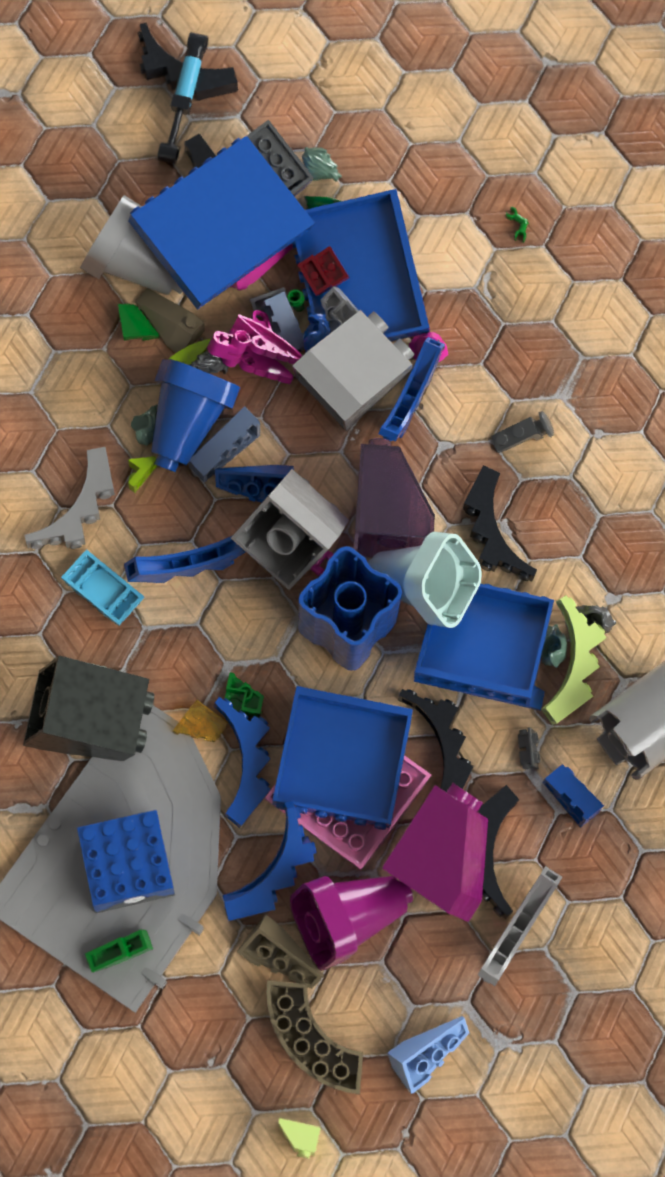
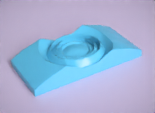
M87 549L61 577L78 595L86 599L101 614L118 626L145 598Z

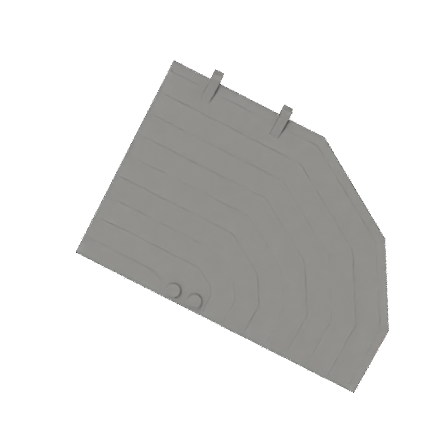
M154 705L149 715H142L140 729L147 731V739L141 753L135 752L134 756L125 761L92 757L0 883V920L134 1013L137 1012L155 985L163 990L167 982L161 977L191 932L193 931L200 936L204 926L198 922L217 896L221 796L189 729ZM157 810L175 896L96 913L92 903L77 827ZM140 929L147 930L154 949L94 973L91 972L85 953Z

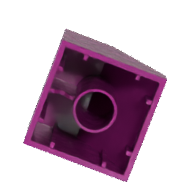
M452 783L447 792L435 785L382 869L445 912L469 922L482 902L488 819L478 813L483 802Z

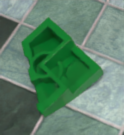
M118 304L124 341L142 338L143 341L159 338V333L136 305Z
M230 672L225 698L233 704V708L239 712L241 710L248 717L252 718L254 716L257 718L261 717L264 695L253 690L248 683H244L234 673Z

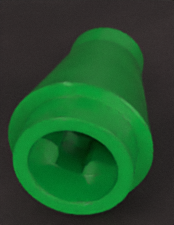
M296 289L291 290L287 295L290 306L296 312L303 311L305 308L304 293Z

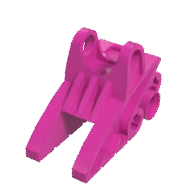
M255 310L251 318L238 315L229 333L215 332L207 346L208 352L211 355L220 357L223 364L228 367H235L239 363L240 368L245 372L278 380L286 384L292 382L293 375L277 360L295 364L302 357L296 348L272 331L268 315L261 310ZM256 315L261 316L264 321L258 320Z

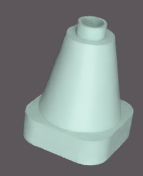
M431 532L427 535L421 546L378 552L368 561V564L374 570L386 573L401 586V601L415 607L428 624L453 628L459 624L479 588L482 577L481 566L460 536L451 533Z

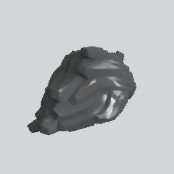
M208 351L198 355L197 359L189 364V366L209 374L210 372L218 373L221 370L223 374H226L229 368L223 364L220 357L211 355Z
M582 605L575 607L579 613H582L587 618L588 626L596 622L597 625L599 624L604 629L605 634L609 633L616 624L608 609L603 606Z

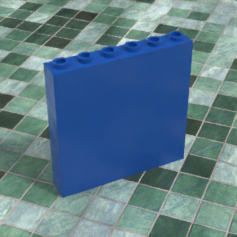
M480 584L457 626L448 628L427 625L414 673V682L529 708L554 600L545 596L530 595L527 592L521 593L508 588L494 587L490 584Z
M296 686L272 805H276L277 809L285 810L284 802L293 801L294 806L299 807L300 814L311 812L320 818L331 816L340 822L351 820L355 821L354 824L360 826L371 824L374 825V828L380 830L390 828L413 709Z

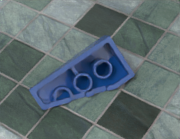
M262 465L216 468V487L235 495L240 494L248 497L253 502L258 501L262 503L290 470H294V466Z

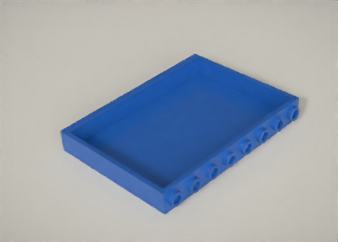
M247 136L242 139L240 137L237 138L228 149L226 147L222 148L216 157H209L203 162V166L193 168L188 173V176L178 178L174 182L175 185L170 188L168 186L160 191L159 196L156 198L154 196L150 197L141 208L137 206L130 212L131 215L128 222L197 310L306 234L315 224Z
M397 189L305 210L315 224L310 231L292 243V247L297 248L298 252L295 255L297 266L311 255L315 256L330 246L350 277L336 287L340 288L354 306L367 317L373 311L377 313L389 327L383 334L391 342L430 332ZM298 272L300 282L305 283L306 289H303L305 300H309L310 306L306 307L308 316L326 314L325 309L322 307L321 299L330 290L316 296L302 272Z

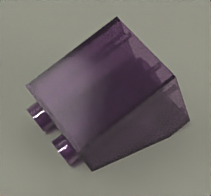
M370 439L368 444H361L353 549L363 557L373 558L378 552L421 546L427 535L434 532L435 514L399 446H391V441L388 439Z

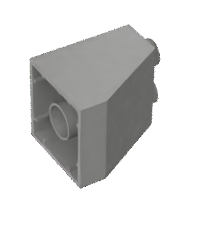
M359 310L312 347L293 365L295 377L346 431L412 371V364L409 360L414 356V353L401 339H398L394 344L391 343L383 334L389 327L374 311L367 317Z
M291 469L231 539L290 590L333 545L349 519L334 504L317 492L305 478Z

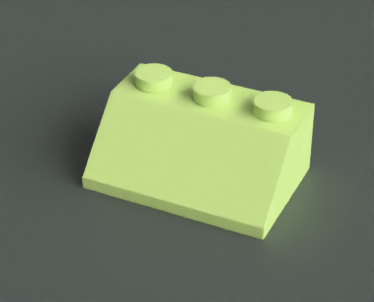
M279 1118L278 1126L293 1151L298 1152L297 1156L307 1159L310 1158V1155L314 1156L321 1127Z

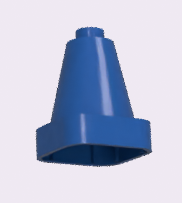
M162 359L154 380L161 384L151 452L158 455L155 465L176 472L179 463L183 465L188 464L224 408L233 409L241 387L179 361Z

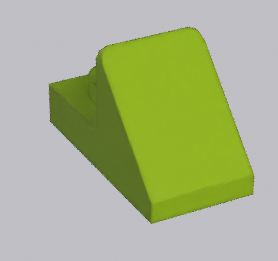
M155 456L128 460L129 466L136 471L128 479L129 489L134 493L157 467L155 465L157 459Z

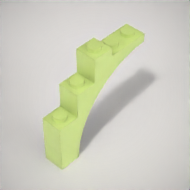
M567 595L556 601V604L564 616L569 631L571 644L569 666L560 689L552 700L541 709L552 725L559 723L593 697L590 686L587 683H583L582 680L600 668L597 664L598 659L594 654H590L589 651L606 639L604 629L599 624L597 625L596 622L588 626L587 618L578 612L575 608L576 603L572 598H568Z

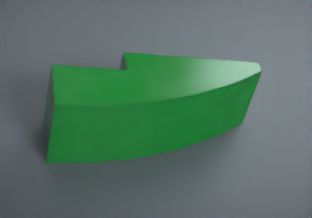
M140 929L130 935L117 938L85 953L91 972L94 973L127 961L154 948L147 930Z

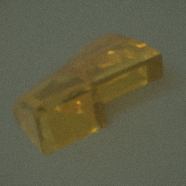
M196 700L174 728L173 733L176 735L182 733L191 735V738H203L206 741L215 742L226 730L228 722Z

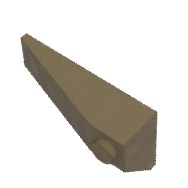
M149 288L136 300V303L159 333L165 345L174 353L194 344L205 331L204 322Z
M267 915L257 923L237 951L252 964L257 966L261 964L271 968V972L285 974L292 981L308 984V987L311 989L324 976L283 927Z

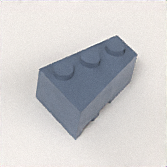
M285 292L264 300L261 311L268 315L272 331L296 348L298 352L305 350L304 333L299 328V322L294 316Z

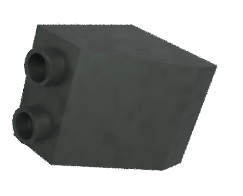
M58 655L39 670L23 746L117 761H125L134 756L135 752L141 753L147 739V731L140 729L142 715H149L154 703V693L147 691L149 679Z

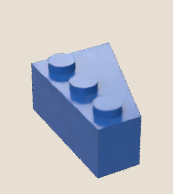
M563 764L549 774L542 782L580 828L595 817L604 806L575 777L573 771Z

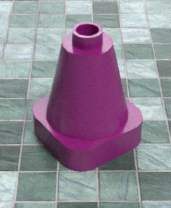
M323 876L302 884L290 896V908L311 960L322 971L345 962L357 952L358 946L407 912L408 904L413 901V893L409 886L398 881L394 876L333 883L329 877Z

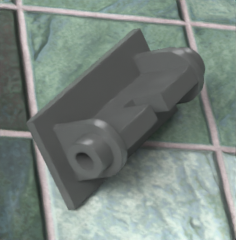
M528 727V732L526 729L519 730V748H526V751L519 752L520 765L523 769H530V765L539 769L540 754L537 751L536 745L539 743L537 732Z

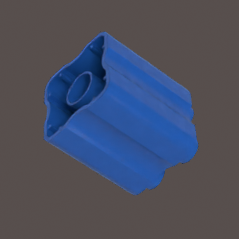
M347 546L341 547L328 560L323 574L317 579L312 580L299 596L298 630L301 635L313 644L327 649L333 660L350 671L357 670L370 656L373 645L381 638L386 637L395 626L401 602L402 588L386 573L374 570L368 564L366 558L356 550Z

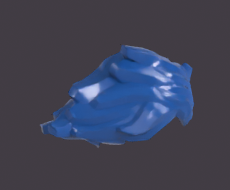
M325 314L308 316L310 325L305 330L303 338L305 353L330 334L329 322L326 320Z

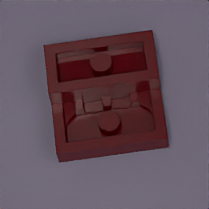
M330 246L298 264L299 269L316 296L327 292L332 287H336L350 278Z

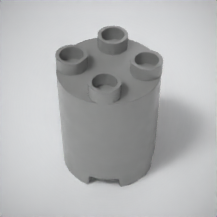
M665 661L589 718L591 723L600 719L605 731L597 740L610 759L616 765L628 760L637 768L631 775L635 780H639L665 760Z

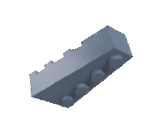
M244 406L199 451L194 453L189 461V467L205 483L215 474L216 468L224 467L260 436V421Z

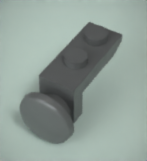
M541 411L539 412L540 419L537 421L529 417L491 435L497 452L507 451L532 438L540 440L546 434L549 437L554 436V429L549 417L545 412Z

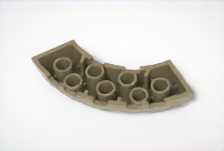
M267 980V1004L275 1034L289 1057L303 1071L320 1083L333 1089L360 1095L363 1052L347 1049L335 1043L321 1030L309 1006L308 984Z

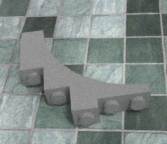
M106 447L87 450L88 467L86 480L76 502L64 516L52 525L40 531L26 534L25 540L28 548L39 549L43 545H59L63 541H65L66 547L71 549H77L86 544L82 523L92 524L100 520L96 499H108L115 495Z
M545 866L479 971L478 976L485 982L491 983L494 986L497 984L520 944L561 881L562 876Z

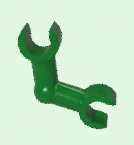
M510 207V211L514 215L506 213L505 217L508 220H515L520 224L519 230L515 233L514 240L516 241L517 236L522 235L524 243L526 241V228L529 222L517 213L515 207Z

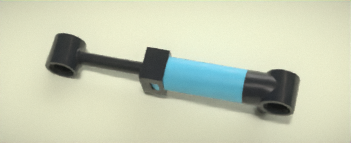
M190 32L179 81L170 105L171 110L176 113L168 143L161 142L157 159L160 161L177 163L180 147L175 145L182 114L190 115L192 97L202 59L208 46L209 36L195 32Z

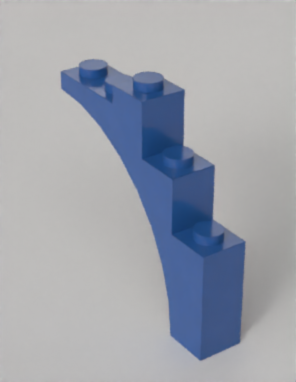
M430 337L424 341L410 376L394 408L378 433L385 440L396 442L399 437L402 438L406 433L413 413L418 409L424 391L430 384L445 344Z
M232 536L219 542L185 552L161 556L134 557L124 563L128 582L165 583L175 576L194 577L204 570H224L234 564V559L246 553V551L231 539Z
M219 697L215 701L214 707L225 717L233 729L242 757V776L239 790L233 803L225 813V817L241 828L271 790L268 787L270 784L266 780L257 778L271 758L268 757L269 753L262 747L258 749L256 747L269 732L270 727H268L269 723L262 717L257 718L254 716L251 721L247 720L249 717L241 710L239 712L236 711L228 699Z
M293 801L284 802L286 813L285 832L281 846L270 865L248 885L237 891L222 895L228 921L276 910L274 902H278L275 890L294 886V878H297L295 866L315 861L313 855L317 853L315 843L310 842L309 837L304 834L303 826L298 824V819L301 818L299 807H295Z

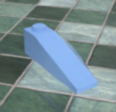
M461 1016L407 1039L387 1052L393 1070L411 1094L432 1078L430 1074L437 1066L441 1067L444 1064L443 1059L449 1052H454L469 1034L465 1018Z

